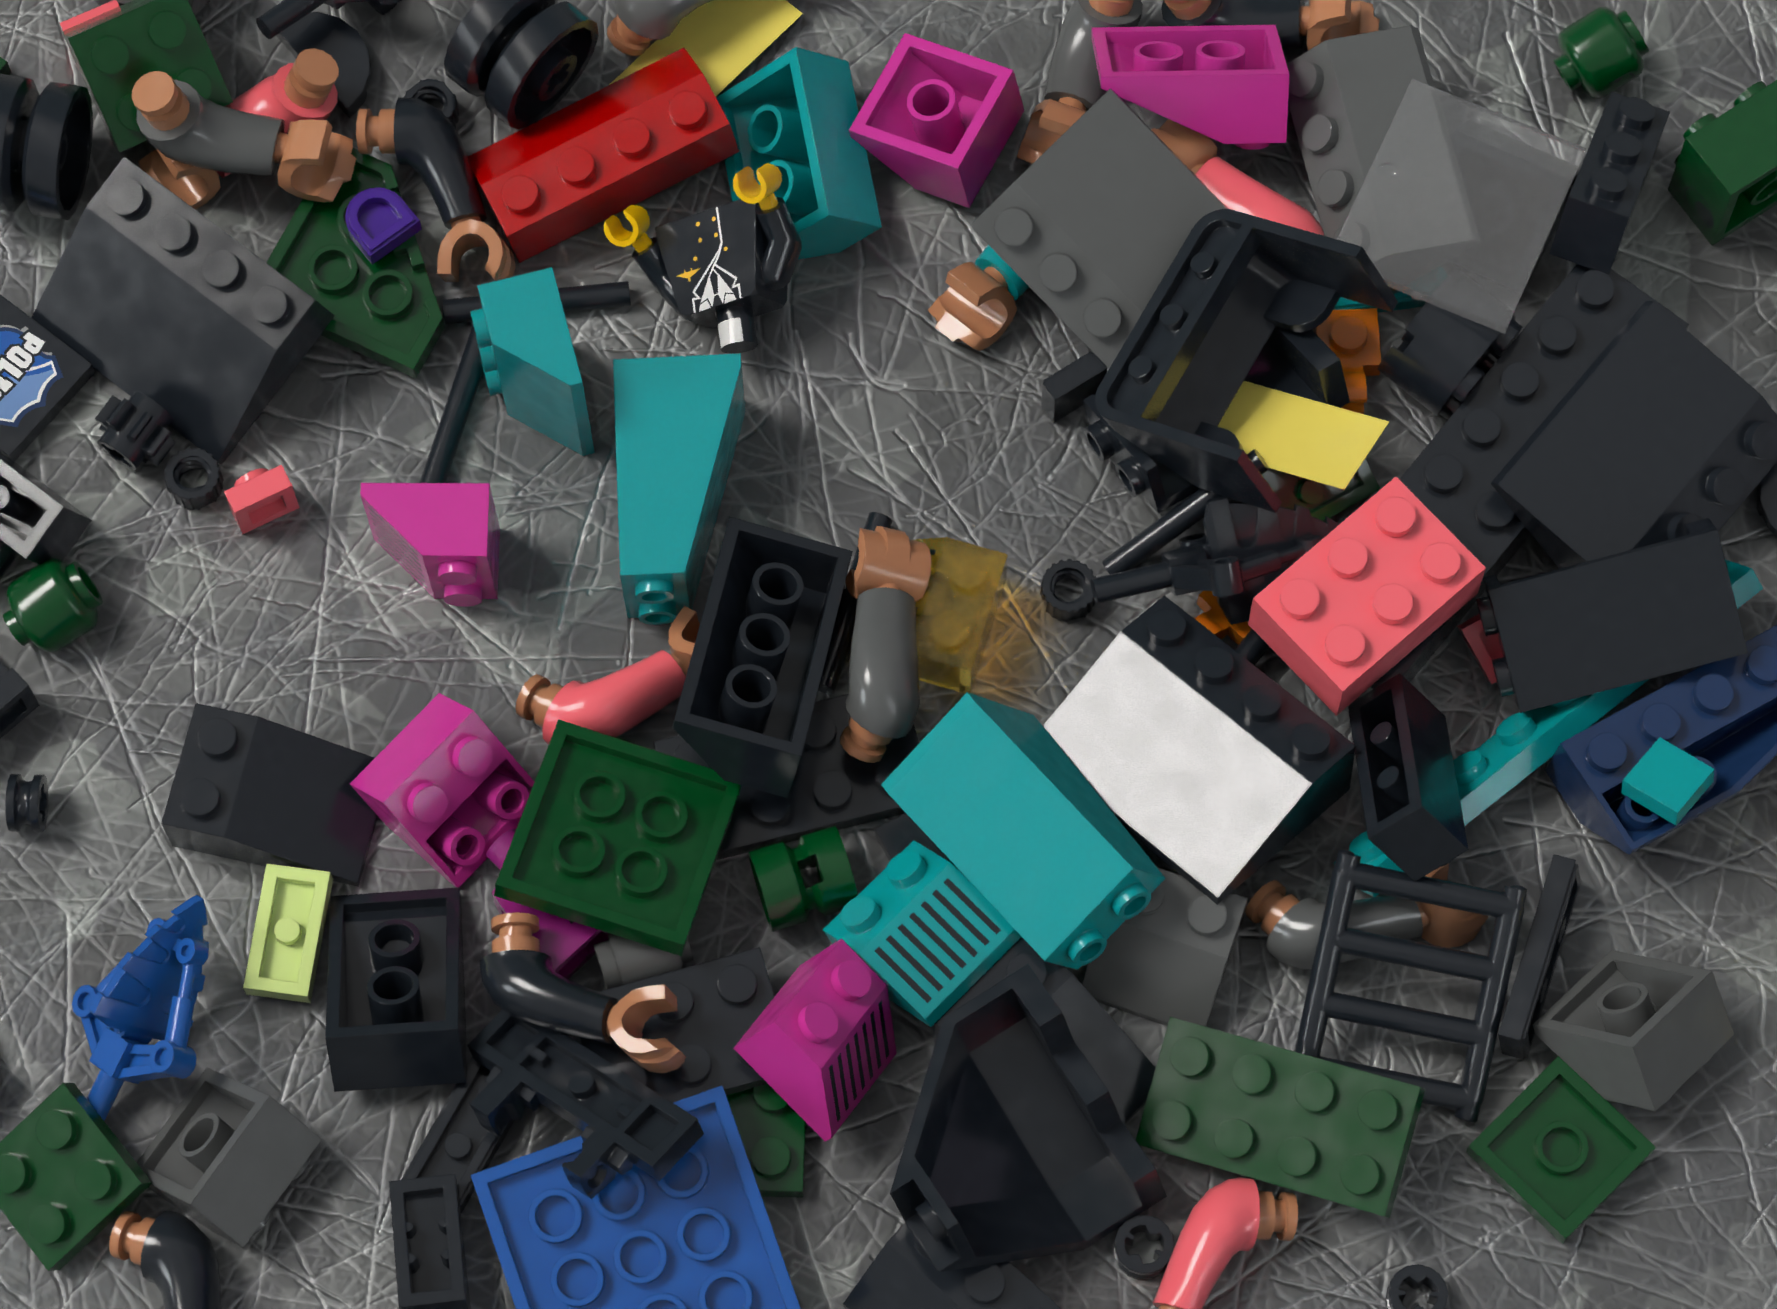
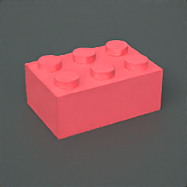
M1394 477L1253 598L1248 625L1337 716L1478 594L1486 567L1397 477Z

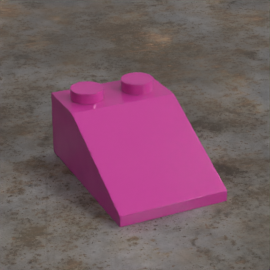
M1276 25L1092 27L1091 40L1101 89L1108 91L1111 88L1119 97L1223 144H1234L1242 149L1257 150L1269 146L1270 143H1286L1289 71Z

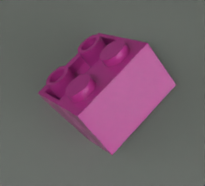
M438 693L350 785L390 830L452 885L458 888L488 858L486 853L494 841L509 829L517 828L534 781L474 710Z

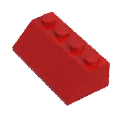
M683 47L468 156L478 184L519 263L608 219L610 216L618 214L628 206L635 205L738 153L739 149L731 125L704 74Z

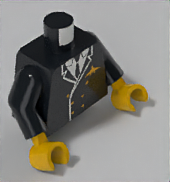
M770 163L764 164L756 171L760 185L754 177V171L749 166L735 174L733 189L740 198L739 200L655 227L656 237L649 238L646 234L650 226V218L648 212L638 205H630L623 211L626 219L632 225L633 232L626 230L622 226L620 219L615 215L610 216L604 222L606 238L616 246L626 247L632 245L634 247L633 259L655 289L679 316L710 329L718 328L720 349L723 353H743L757 347L754 317L781 309L787 302L788 283L791 280L802 250L801 239L783 198L776 197L774 193L781 186L782 173L777 166Z

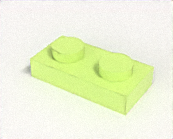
M266 863L243 985L246 995L311 1003L333 883L331 872Z

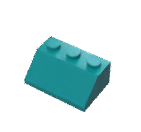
M795 47L716 97L731 125L739 149L738 153L724 159L732 202L740 199L733 189V179L737 172L746 166L751 167L754 171V177L760 185L756 175L757 169L766 163L777 166L782 173L781 186L774 193L776 197L784 199L801 239L802 250L798 260L840 253L882 228L867 151L851 138L849 129L859 111L848 61Z
M550 267L477 285L482 308L472 310L470 314L490 396L502 394L507 415L578 454L585 456L595 453L583 382L553 268Z

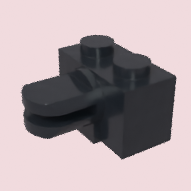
M0 451L1 580L19 554L37 564H41L50 558L63 561L92 520Z

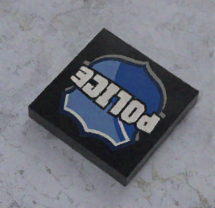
M0 294V451L15 462L96 372L90 362Z

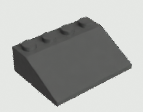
M1110 88L970 226L1088 348L1110 368L1194 225L1208 213L1228 208Z

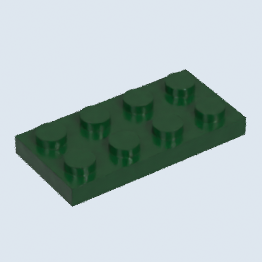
M1170 1017L1136 1136V1142L1143 1147L1390 1218L1426 1089Z

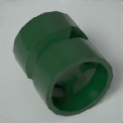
M836 826L800 836L798 846L793 849L784 842H779L748 852L755 884L772 932L807 922L809 912L813 909H817L824 916L840 912L850 900L858 895L850 863ZM815 867L819 883L805 889L800 870Z

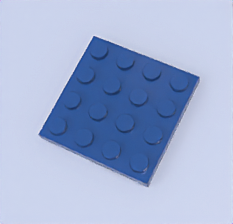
M723 1085L673 1102L698 1119L704 1135L660 1181L633 1164L632 1169L624 1175L616 1172L615 1179L594 1198H588L572 1187L562 1167L564 1162L574 1161L582 1152L583 1140L581 1136L470 1175L516 1309H801Z

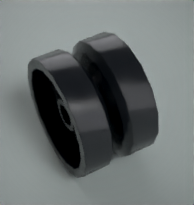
M477 0L460 22L448 45L444 59L445 73L469 94L477 97L485 94L487 108L507 125L519 130L544 117L567 95L582 75L594 53L599 36L597 22L578 7L567 1L558 3V0Z
M0 74V210L15 212L21 203L26 200L32 215L69 220L75 213L83 194L92 148L93 110L92 99L87 87L50 82L39 95L33 79Z

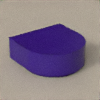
M376 187L361 191L354 196L346 209L345 220L349 235L372 265L422 230L420 220L403 199L395 192L386 188Z

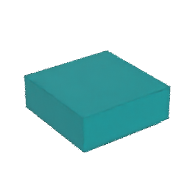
M1659 737L1622 780L1621 793L1672 824L1677 825L1713 783L1715 769Z

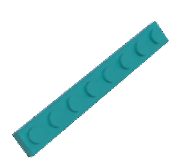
M1725 559L1738 609L1760 592L1763 587L1752 568ZM1649 679L1513 714L1502 721L1496 729V734L1476 750L1466 752L1454 759L1453 763L1464 826L1555 754L1560 743L1589 728ZM1367 831L1358 835L1351 842L1348 851L1361 856L1360 863L1404 872L1368 839ZM1363 891L1373 897L1379 895L1378 893Z

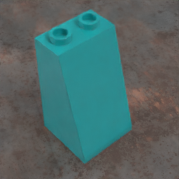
M741 353L613 359L620 579L627 618H639L640 622L651 625L668 624L674 621L684 606L690 609L693 608L746 413Z
M967 692L881 784L889 796L1046 962L1078 970L1081 966L1094 961L1105 950L1107 939L1125 920L1135 917L1147 907L1151 900V893L1165 880L1163 874L1034 715Z

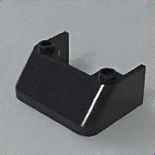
M1231 209L1215 210L1203 216L1192 228L1100 383L1095 395L1096 408L1114 431L1194 486L1276 513L1282 504L1281 500L1247 456L1237 437L1231 431L1218 427L1219 422L1275 327L1294 332L1314 329L1330 316L1340 297L1393 312L1398 300L1362 246Z

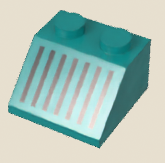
M915 840L901 853L892 858L887 867L854 899L850 900L841 912L823 929L832 944L842 938L887 985L890 1001L930 1027L1022 937L951 862Z

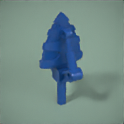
M195 895L171 912L174 915L168 920L161 918L152 920L145 933L147 938L133 953L127 952L122 960L96 987L83 985L74 994L72 1008L74 1013L81 1017L92 1053L89 1061L100 1069L86 1099L104 1121L124 1081L139 1084L142 1081L167 1077L185 1079L195 1069L196 1053L187 1044L190 1028L194 1021L192 1017L197 994L203 990L205 975L202 974V965L207 961L209 954V942L203 939V926L208 925L206 907L203 898L199 895ZM152 1038L161 1040L155 1045H148Z

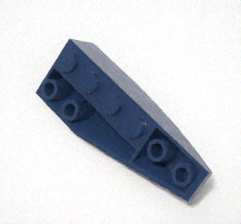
M1777 625L1746 641L1748 653L1704 664L1560 743L1545 771L1580 824L1630 855L1736 796L1777 756ZM1659 737L1715 769L1713 783L1677 825L1672 824L1621 793L1622 780Z

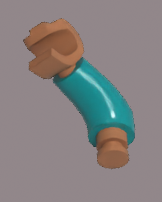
M987 245L975 263L966 262L948 272L945 283L950 287L937 298L928 309V312L937 320L935 328L951 341L957 343L963 341L973 349L981 351L996 342L1006 331L1017 311L1014 300H1017L1029 286Z

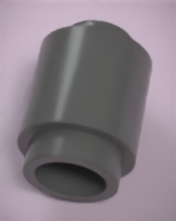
M607 933L608 940L593 944L606 989L683 969L682 964L694 961L689 941L686 943L682 956Z

